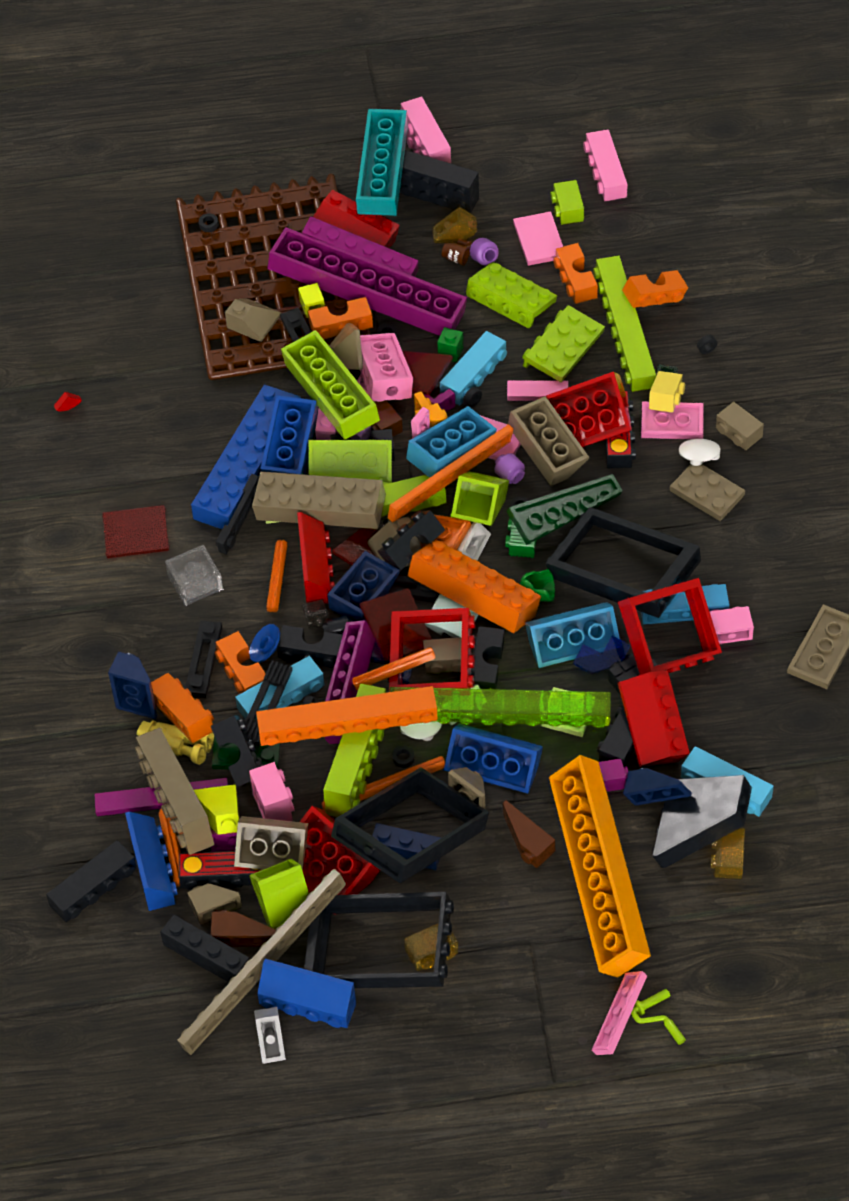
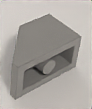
M277 1007L255 1010L254 1014L262 1064L286 1060Z

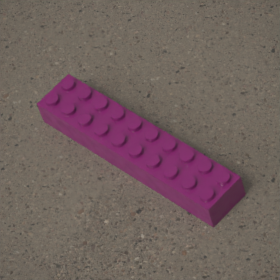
M285 227L269 252V270L308 285L318 283L320 290L349 301L366 297L370 309L439 336L444 327L455 330L465 313L467 297L287 227Z

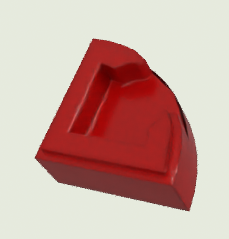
M64 392L54 404V408L56 411H67L81 403L82 399L78 395Z

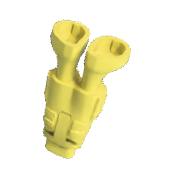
M154 720L151 722L143 721L137 730V735L140 736L161 728L176 756L184 754L193 763L198 765L205 761L206 752L209 753L214 743L213 732L192 743L175 725Z

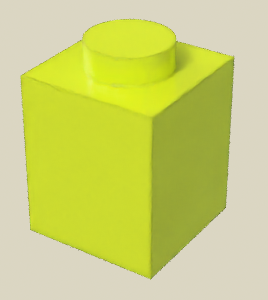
M318 283L298 288L299 301L306 318H308V310L325 307L324 298Z

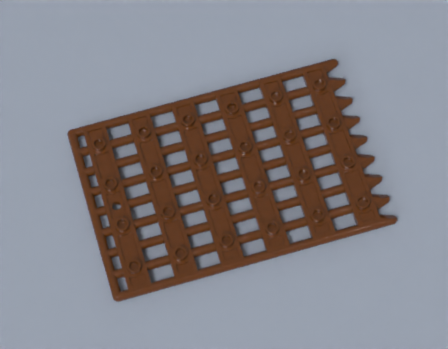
M330 173L327 176L326 183H318L311 176L308 179L307 186L301 187L292 179L288 189L281 190L273 182L269 192L262 193L259 187L254 185L250 195L243 196L240 190L235 188L231 198L224 199L221 193L216 191L212 201L205 202L199 194L195 196L193 204L186 205L183 199H176L206 369L210 380L287 368L284 361L275 362L284 359L281 349L293 343L281 318L277 320L271 330L280 329L282 339L270 341L268 332L262 342L251 344L248 336L227 328L224 307H229L235 299L247 298L262 305V301L274 299L276 306L274 310L282 314L299 307L307 325L309 324V317L306 318L299 301L298 291L299 287L308 284L290 277L278 278L277 272L268 269L269 252L272 249L270 240L278 239L285 227L302 233L310 216H314L322 201L331 190L338 192L334 174ZM314 204L315 213L304 215L302 206ZM295 207L296 216L285 218L283 209ZM275 210L277 219L266 221L264 212ZM211 213L217 216L219 229L213 232L201 230L200 232L189 233L188 224L199 223V218L202 215ZM256 213L258 222L247 224L245 215ZM237 216L239 225L228 227L226 218ZM262 242L264 251L252 252L251 243ZM243 245L245 254L233 256L231 246ZM224 248L225 257L214 259L212 250ZM205 251L206 260L195 262L193 253ZM268 270L270 280L258 282L257 272ZM249 273L251 283L239 285L237 275ZM230 277L231 286L220 288L218 278ZM210 280L212 289L200 291L198 281ZM334 295L335 300L324 301L325 306L328 307L329 312L333 315L340 316L347 312V301L349 300ZM294 296L296 306L284 308L282 298ZM216 309L217 319L205 320L204 311ZM301 329V334H302V336H298L299 339L305 336V334H304V332H303L302 329ZM370 329L360 330V335H371ZM241 335L243 345L231 347L229 337ZM336 336L324 339V341L329 346ZM221 339L223 349L211 350L209 340Z

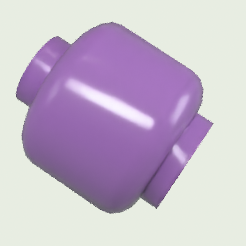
M487 238L476 239L470 247L472 259L481 265L487 266L498 258L499 250L497 245Z
M503 454L496 459L494 470L500 478L509 480V484H516L523 479L525 465L514 454Z

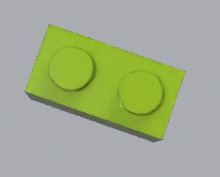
M577 181L554 183V191L550 193L551 201L556 204L554 206L555 216L559 217L561 225L583 222L584 206Z

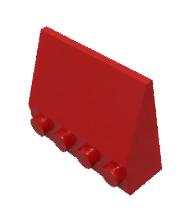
M331 190L313 216L318 220L389 249L396 241L400 226L382 215L358 214L356 202L334 190Z
M615 372L546 395V398L582 447L632 430L626 393L620 375Z
M311 806L300 821L302 823H309L303 874L308 892L314 891L322 879L335 869L341 874L346 883L337 895L359 894L373 881L380 872V869L331 837L335 820L324 810Z

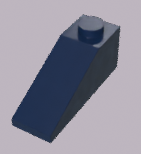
M648 768L628 771L623 794L636 806L690 797L692 792L678 779Z

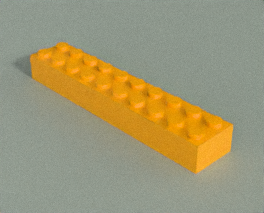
M579 755L552 774L549 780L598 970L601 973L618 978L649 958L651 954L599 762Z

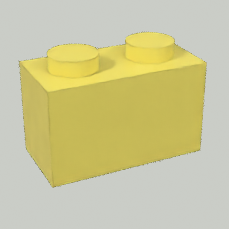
M658 371L650 390L649 409L674 412L676 405L680 404L681 395L685 391L682 374Z

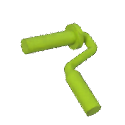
M667 989L641 1002L637 1000L631 1012L632 1017L637 1023L664 1021V1026L678 1045L686 1041L675 1023L667 1016L639 1017L645 1014L644 1010L669 998L670 993Z

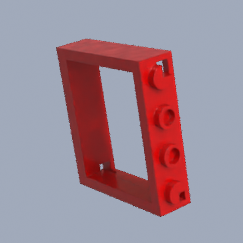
M699 578L618 602L640 675L664 670L672 673L680 670V665L684 664L685 668L698 665L697 660L702 659L703 663L714 660L713 655L722 653ZM685 592L703 652L654 666L635 606Z
M469 608L392 612L390 663L403 658L404 624L462 621L461 682L402 684L401 672L389 677V692L433 686L435 698L470 696L471 688H473L474 684L471 668L475 667L474 655H471V648H475V637L472 635V629L475 628V616L471 615Z

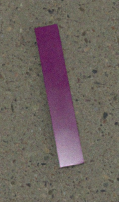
M227 778L190 782L193 790L227 786L228 781ZM150 787L95 794L96 816L161 809L163 804L157 802L154 795L155 789Z

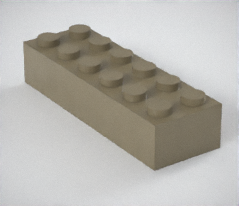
M260 472L252 508L256 520L298 523L297 513L302 512L324 522V525L378 529L386 493L382 480Z
M161 728L137 736L138 746L135 747V751L139 760H142L139 762L140 769L143 774L148 775L146 779L149 787L155 789V798L158 803L163 804L161 808L165 817L171 819L169 823L173 833L177 832L179 834L177 839L181 848L185 847L189 855L213 846L214 841L207 814Z

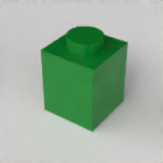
M444 327L437 342L439 358L454 362L458 361L464 348L463 332Z

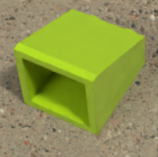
M471 471L459 475L451 517L492 526L506 500L509 480Z
M293 859L249 875L267 926L275 928V930L285 923L291 916V913L306 900L309 894L301 865Z

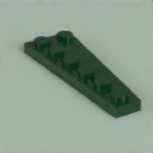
M611 474L508 508L507 513L526 545H529L579 518L582 514H585L589 507L597 508L618 497L623 490L614 475Z

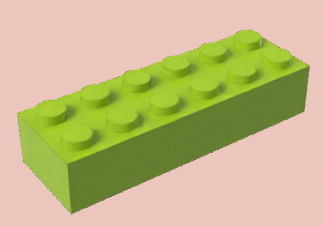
M316 330L281 349L287 368L309 396L317 401V406L344 440L380 421L374 401Z
M360 683L356 697L386 693V689ZM384 729L342 735L323 789L325 812L329 816L339 817L360 804L359 795L365 793L366 776L370 777L371 762L372 759L377 757L378 741L383 740Z

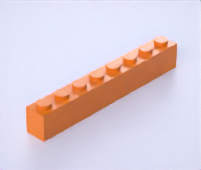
M433 686L256 711L261 746H272L278 743L297 742L306 739H319L333 735L340 736L353 732L362 733L367 730H382L389 727L408 726L410 724L429 723L438 720Z

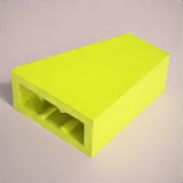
M236 784L195 789L194 792L207 814L210 827L218 835L236 833L239 821Z

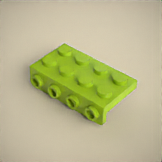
M494 262L469 278L466 289L468 297L526 328L532 327L534 318L554 304L557 299V295L548 289H544Z
M568 305L563 311L560 310L557 313L553 323L547 325L544 334L536 338L533 347L525 351L522 357L524 359L523 367L528 368L532 365L557 381L562 382L604 332L605 326Z
M309 440V475L382 480L383 485L392 483V440Z

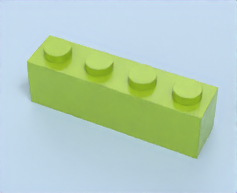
M423 475L385 484L386 497L381 519L388 517L390 504L429 479V477ZM445 487L411 511H419L424 508L445 504Z

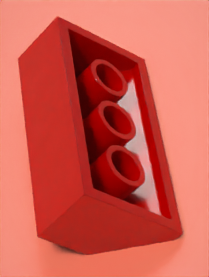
M298 512L307 605L327 604V594L335 586L334 581L330 582L329 578L334 577L332 564L328 565V560H332L331 547L326 548V543H330L329 530H324V522Z
M668 670L648 672L619 682L618 686L639 767L675 763L689 755L690 752Z

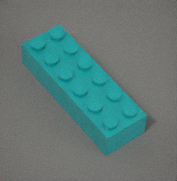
M368 109L356 194L358 214L397 216L408 131L407 110Z

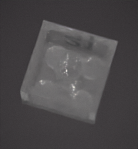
M204 545L165 561L167 575L185 606L224 590L221 573Z

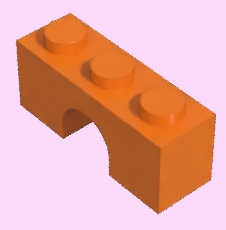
M575 243L556 248V257H553L555 268L560 270L562 283H566L568 296L572 297L575 304L596 299L598 285L592 272H578L584 270V255L579 244Z
M678 270L662 272L655 284L646 275L631 276L622 291L631 306L636 308L679 302L684 298L688 286Z
M366 297L347 301V312L340 316L331 314L327 306L308 310L311 331L316 330L323 339L337 336L347 323H352L360 330L373 328L372 313Z
M239 631L216 641L217 651H215V656L219 663L223 662L225 665L224 669L228 678H233L235 681L234 686L238 694L263 682L266 673L259 662L250 666L241 665L242 662L250 659L248 645Z

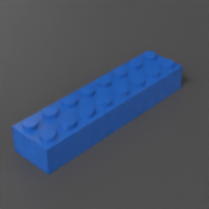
M263 385L193 500L191 507L194 520L219 529H223L224 525L228 526L244 495L243 489L250 475L260 476V472H262L260 468L276 395L301 398V396Z

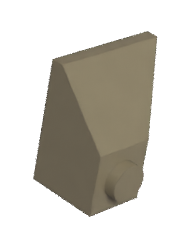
M247 298L235 299L225 312L227 328L262 342L280 318L281 312Z
M347 323L329 347L347 369L360 370L363 369L360 329L352 323Z
M409 517L399 518L393 523L389 521L368 540V545L377 558L384 561L377 551L383 547L381 544L389 537L393 538L397 534L396 530L400 526L411 522ZM415 536L410 541V549L413 554L421 549L420 541Z
M467 767L450 770L448 772L449 786L486 809L482 776Z

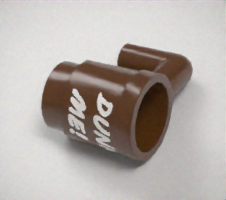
M460 238L457 244L446 242L442 249V257L464 266L469 259L472 242Z

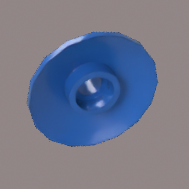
M275 624L264 626L254 637L249 651L250 659L253 662L261 663L277 650L280 630Z

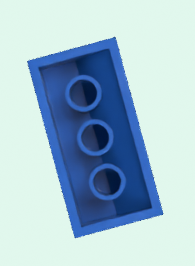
M276 395L260 468L262 472L306 475L309 461V440H313L318 417L316 400Z
M459 723L452 730L444 771L449 772L452 769L467 767L471 771L478 772L484 782L528 794L539 767L543 746Z
M125 812L148 910L151 911L175 905L174 896L178 895L175 882L170 883L169 877L173 876L170 863H165L164 858L168 857L166 845H161L160 839L163 838L161 826H156L153 817Z
M265 959L263 962L257 993L260 1005L265 1008L277 1007V1009L284 1011L288 1015L295 1016L297 1014L306 1017L310 1021L317 1022L319 1020L326 1022L335 1028H348L356 1006L353 982Z

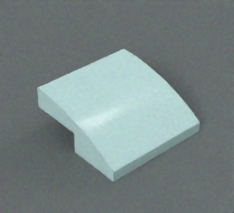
M440 594L431 610L466 607ZM470 610L471 615H474L476 620L478 614ZM462 621L423 623V625L440 635L445 632L453 638L462 637Z

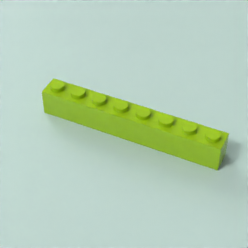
M620 256L596 259V268H593L595 280L598 279L599 294H603V308L608 311L606 312L607 322L612 324L611 335L617 341L615 342L616 352L621 354L620 365L626 371L624 373L625 382L630 385L632 392L651 389L656 373L636 308L631 306L622 291L627 279Z

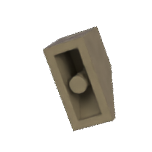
M209 883L197 886L187 892L189 904L200 925L212 920V912L229 910L231 912L242 907L238 892Z

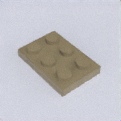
M690 464L670 485L672 493L719 521L745 496L743 488L702 464L699 466Z

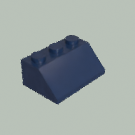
M118 651L108 672L116 708L156 720L158 716L151 680L139 657L131 653Z

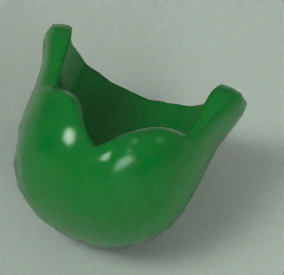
M549 569L531 571L522 576L520 585L541 595L540 602L554 601L555 582Z

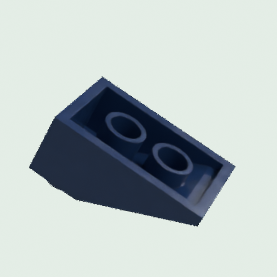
M364 551L327 594L329 609L341 616H347V619L352 618L353 622L365 620L369 623L380 608L400 570Z

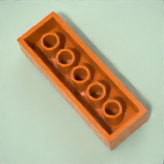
M435 539L432 543L427 544L412 555L408 577L469 608V610L512 633L517 632L525 625V622H529L536 616L541 595L516 583L513 579L499 574L496 570L486 567L479 561L471 559L462 554V552L445 545L442 541Z

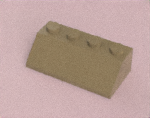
M546 396L510 412L508 424L514 428L513 434L550 486L571 477L589 459L585 450Z

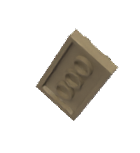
M823 604L792 659L787 673L828 689L849 650V615Z

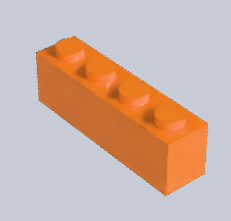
M167 673L151 682L155 705L192 743L213 732L211 729L212 722L214 721L212 713L208 709L205 710L199 699L195 700L188 688H183L178 678L174 679Z

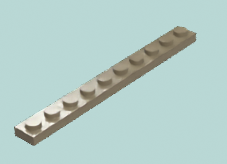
M333 869L322 879L316 889L307 895L306 900L291 913V916L285 923L276 929L275 934L262 944L254 957L245 963L243 969L231 978L222 992L214 997L212 1003L199 1013L191 1026L182 1032L181 1037L177 1041L188 1054L192 1055L260 980L264 960L277 961L344 888L346 883L339 872Z

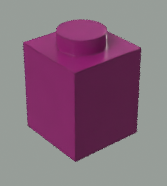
M615 759L599 762L606 792L624 789L628 768L627 766L623 767L622 760Z

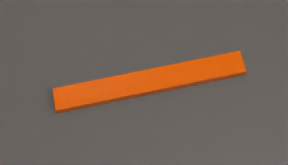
M509 424L390 504L388 519L392 523L458 479L459 475L468 472L509 444L514 428Z

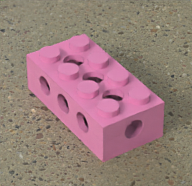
M395 333L360 335L363 369H360L370 398L378 402L412 398L413 376Z

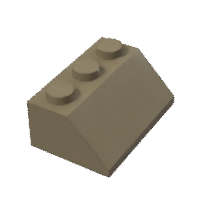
M241 816L237 826L234 867L264 870L286 860L293 859L301 865L303 871L309 823Z

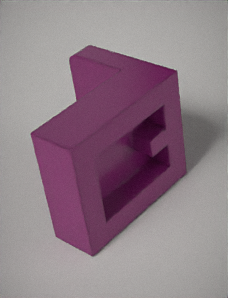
M451 389L440 393L435 399L427 393L424 394L425 398H429L432 405L438 403L441 410L444 409L448 412L455 407V393Z

